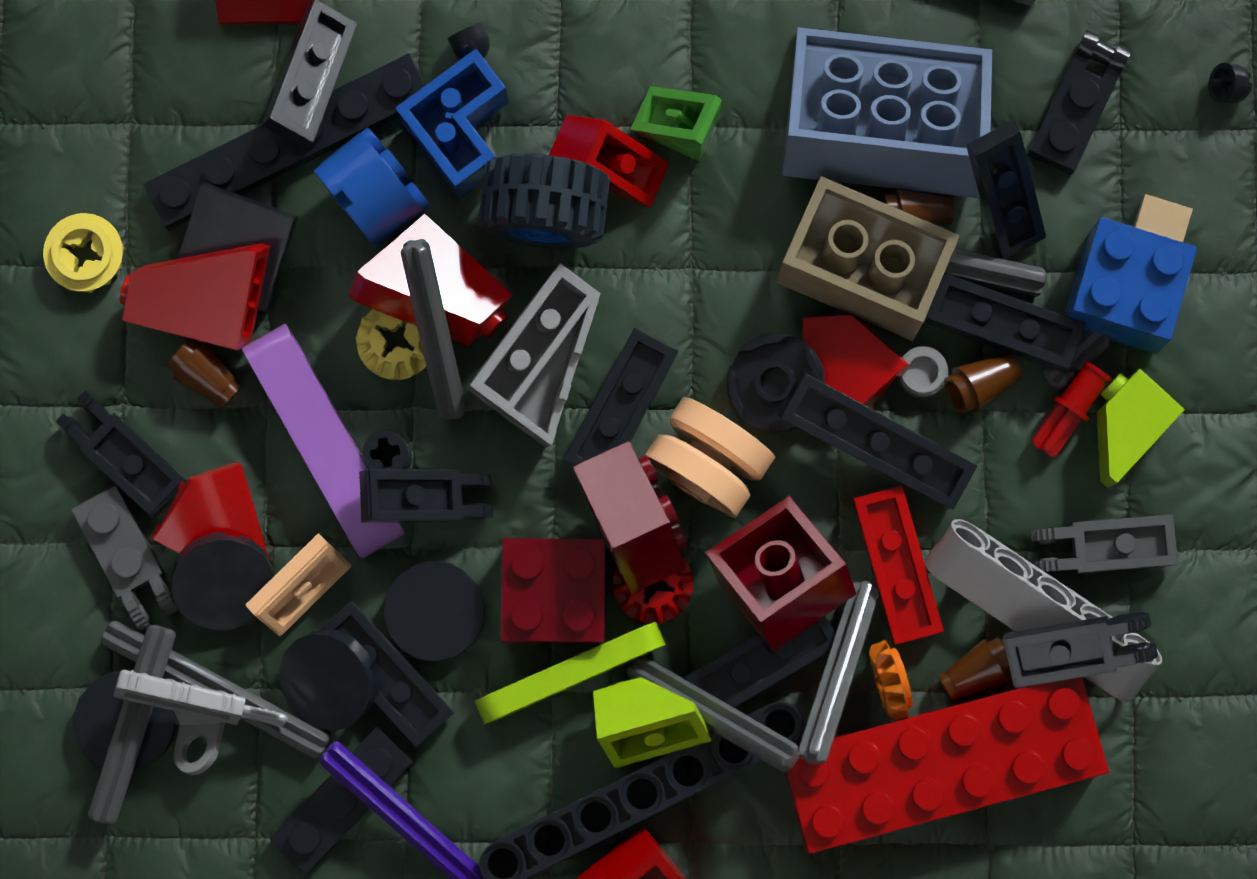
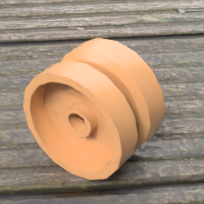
M683 397L669 417V422L672 429L686 442L674 436L658 435L645 455L648 456L652 466L668 478L677 488L697 501L707 504L727 516L736 518L749 499L750 493L747 486L731 472L748 480H761L774 461L775 456L758 439L731 420L700 402Z

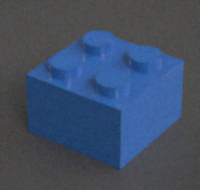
M1100 217L1088 233L1064 316L1086 323L1084 332L1086 330L1097 331L1101 335L1108 336L1113 341L1158 354L1171 341L1197 247Z

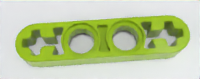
M653 622L490 693L474 702L484 725L633 661L639 656L651 653L666 644L657 623Z

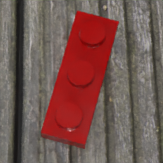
M903 486L853 498L852 503L876 588L879 591L880 602L893 646L944 632Z

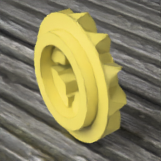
M80 213L62 219L51 229L45 240L43 258L48 273L58 284L70 291L92 293L103 285L111 284L114 275L122 268V256L125 247L117 230L111 223L94 214ZM91 239V249L102 259L101 261L96 259L95 261L86 260L83 267L80 266L79 268L77 267L79 259L66 247L84 248L87 241L90 242Z
M373 309L365 317L361 318L356 336L358 353L365 366L374 374L390 380L407 379L421 372L426 367L418 327L409 323L405 325L406 330L403 336L409 342V345L414 348L413 351L408 348L395 347L384 358L388 342L378 330L381 328L384 331L396 332L405 322Z

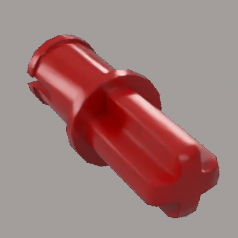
M1088 361L1082 364L1083 367L1062 397L1055 396L1053 400L1057 404L1032 438L1031 443L1050 457L1057 456L1081 420L1087 422L1089 417L1086 416V413L1107 383H1110L1112 380L1109 375Z

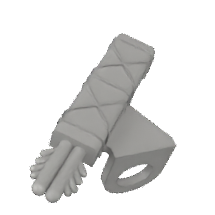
M122 670L119 673L113 694L114 697L175 712L180 727L174 749V761L181 771L189 775L203 773L214 763L219 753L225 723L237 725L240 718H245L276 726H284L288 720L287 715L284 713L244 705L246 697L237 696L234 693L228 694L225 691L202 688L195 684L180 683L173 679H163L150 676L147 673H137L134 670ZM204 736L207 740V748L204 755L198 761L189 763L187 760L189 745L194 739Z

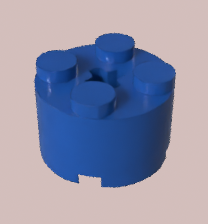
M368 127L313 170L374 248L382 242L384 243L430 206L420 190L405 176L406 171L388 149L384 148Z

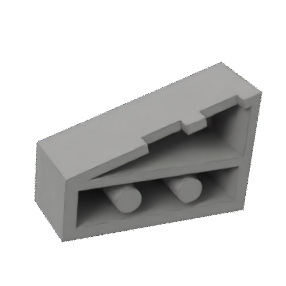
M561 263L557 265L466 389L545 448L551 447L601 293Z

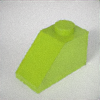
M1138 369L1128 378L1119 373L1100 394L1107 401L1096 412L1100 482L1107 488L1118 483L1185 410L1141 369Z
M642 677L619 682L615 685L593 691L597 740L614 768L712 741L711 732L694 702Z

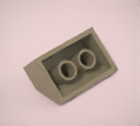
M820 176L775 282L913 341L925 320L960 235Z

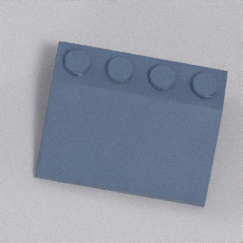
M798 27L785 134L782 176L819 180L820 176L831 181L980 198L966 145L990 132L992 49Z

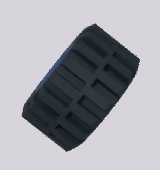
M510 154L487 161L484 169L478 225L486 232L500 239L531 246L581 248L601 242L604 236L610 178H608L606 173L592 165L558 156Z

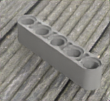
M961 519L953 520L925 558V565L933 576L1014 631L1107 616L1108 619L1113 618L968 521ZM1137 633L1112 636L1114 650L1125 645L1141 642L1150 643ZM1157 650V658L1149 662L1117 667L1116 672L1086 676L1085 678L1119 700L1132 701L1162 663V656Z

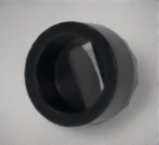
M482 22L467 27L447 39L453 53L460 60L475 49L485 58L490 47V38Z
M1218 64L1212 70L1209 77L1208 90L1211 98L1216 102L1228 104L1242 102L1252 91V83L1249 82L1251 77L1249 71L1237 64Z

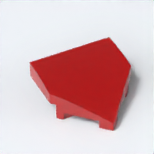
M853 315L803 318V341L818 353L826 369L827 385L872 409L875 407L874 402L897 376L902 377L911 366L901 355L893 351L873 332L874 330L868 324L861 322Z
M238 462L189 477L186 483L181 481L177 488L179 492L161 525H157L151 536V539L180 553L197 538L213 532H226L227 536L240 538V535L251 538L266 551L268 556L243 466Z

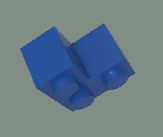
M475 49L395 109L401 124L459 200L483 183L485 164L487 161L496 158V156L475 128L509 104L506 87L477 49Z

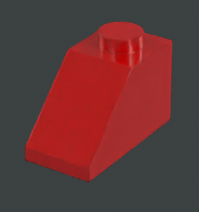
M567 114L549 153L551 156L569 158L594 166L606 173L608 178H610V193L650 208L670 164L605 119Z

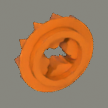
M886 640L871 645L869 663L872 668L877 693L880 696L886 715L893 721H899L909 717L908 708L913 706L912 694L907 674L897 649H890Z

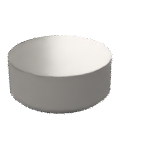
M921 346L909 350L903 356L911 365L902 377L897 376L898 383L904 392L912 397L928 398L940 391L944 386V379L948 377V366L944 357L937 350Z

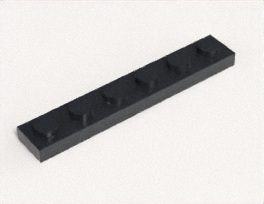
M408 53L333 90L314 142L306 149L297 146L263 126H259L143 183L164 227L169 231L190 220L201 184L207 183L242 195L346 144L367 127L372 131L399 118L395 108L426 85L411 55Z

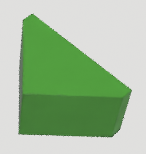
M650 86L630 130L637 135L700 162L720 118L722 100L716 95Z

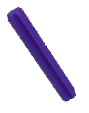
M335 741L323 752L319 759L321 766L449 879H482L483 876L479 865L340 742Z

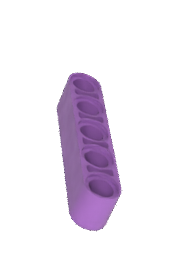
M285 323L242 347L248 362L359 557L363 559L404 536L406 533L400 523H361L359 472L369 468L366 466L363 456L288 325Z

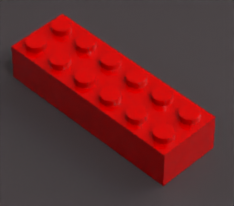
M1080 677L1020 687L915 715L907 719L837 736L834 738L828 760L823 765H811L799 757L793 768L789 772H784L804 849L807 853L811 854L1110 772L1083 678Z

